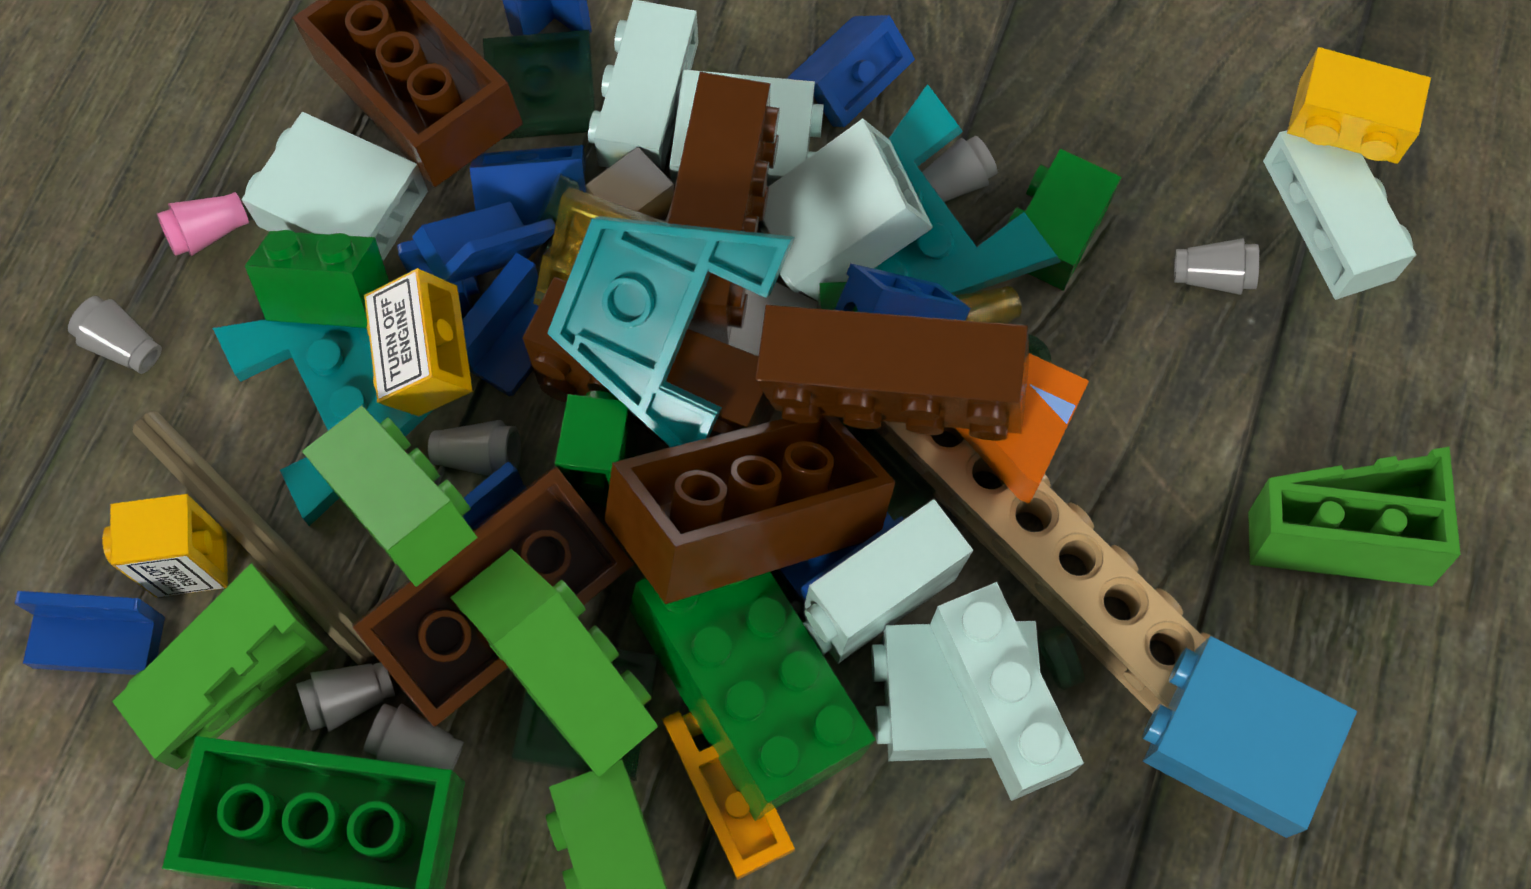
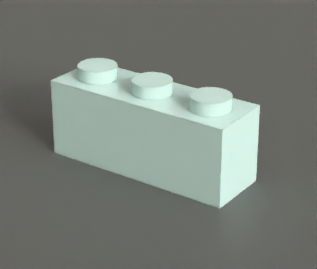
M633 0L628 19L619 21L614 43L615 52H618L615 65L608 64L604 70L601 93L605 100L601 111H593L588 130V141L595 144L599 166L609 168L636 147H639L664 173L675 131L683 70H691L698 46L696 11Z
M1287 130L1279 132L1263 162L1334 299L1337 300L1396 280L1416 256V253L1413 249V242L1409 231L1405 226L1399 224L1387 201L1384 185L1378 178L1373 176L1363 155L1331 145H1316L1305 138L1287 134Z
M995 582L937 606L930 624L931 629L1011 801L1074 773L1084 762L998 583Z

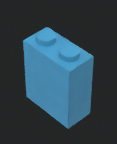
M1212 636L1204 641L1195 651L1185 648L1169 677V682L1177 686L1168 708L1162 704L1156 707L1143 732L1142 739L1151 744L1142 762L1285 838L1307 830L1357 711Z

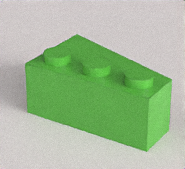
M361 405L307 446L302 452L358 522L369 531L378 545L386 551L393 562L417 587L478 538L462 517L471 508L447 479L439 486L434 483L440 475L417 447L409 454L405 452L411 444L389 417L378 423Z
M1450 446L1432 449L1427 456L1399 461L1396 456L1377 459L1374 465L1344 470L1342 465L1271 477L1268 478L1248 511L1250 565L1433 586L1461 555Z
M510 549L450 597L462 613L478 628L496 655L505 662L535 703L598 777L658 727L644 707L652 699L650 694L628 669L621 675L611 663L619 656L618 651L597 626L594 625L590 630H586L578 619L586 609L564 581L560 580L554 586H551L516 552Z
M251 563L144 670L137 673L112 702L153 758L177 770L190 759L195 736L218 738L329 649L289 598Z
M623 760L617 761L600 777L593 771L549 787L556 811L545 814L547 825L557 851L568 849L573 865L572 868L562 871L566 889H668L641 807Z

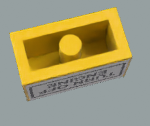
M417 268L364 295L367 332L370 340L374 372L373 383L376 390L377 403L421 416L473 392L457 285Z
M188 494L110 504V526L104 528L102 537L106 559L113 567L154 597L228 587L227 531Z

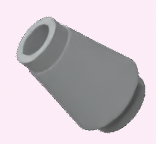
M973 136L967 141L963 138L958 139L922 173L941 199L946 202L988 186V179L996 175L998 170L984 142L978 136Z
M1244 238L1175 250L1174 283H1186L1187 285L1239 295L1242 294L1243 289L1257 288L1259 277L1258 244H1245Z
M98 296L88 298L76 309L68 324V332L76 337L77 346L127 368L134 369L140 374L147 372L156 363L162 351V347L153 341V338L113 299L104 301Z
M502 420L434 430L429 437L428 455L433 465H443L444 467L489 477L507 462H511L516 469L518 468L521 455L520 435L515 426H505Z
M381 662L373 665L370 663L310 672L311 679L296 683L311 731L327 726L330 732L384 702L383 700L395 696L389 673Z
M383 704L370 729L364 751L377 756L376 760L453 771L464 742L453 738V735L438 726L433 727L426 718L404 704H401L398 708Z

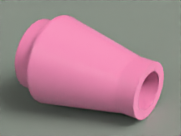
M236 192L219 197L168 203L169 210L157 213L162 230L175 256L185 252H189L193 256L236 228L249 224L245 209Z

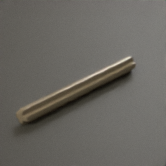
M149 411L144 414L142 419L134 423L132 428L133 434L358 665L370 664L375 661L377 657L352 628V624L359 617L158 412Z

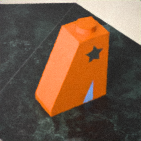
M1029 353L1022 434L1008 433L1005 440L991 441L971 437L969 429H955L1019 500L1030 504L1089 380Z

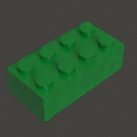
M771 572L668 604L663 602L647 578L636 583L629 610L689 711L696 719L710 746H714L717 751L721 765L736 790L742 793L750 807L749 812L755 821L762 818L764 814L772 809L779 808L857 762L876 741Z
M195 736L162 869L189 877L276 889H445L465 781L454 771L448 769Z

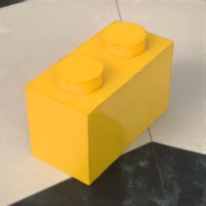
M1318 47L1300 78L1287 134L1305 138L1316 145H1331L1356 152L1370 160L1388 161L1398 164L1419 135L1431 77Z

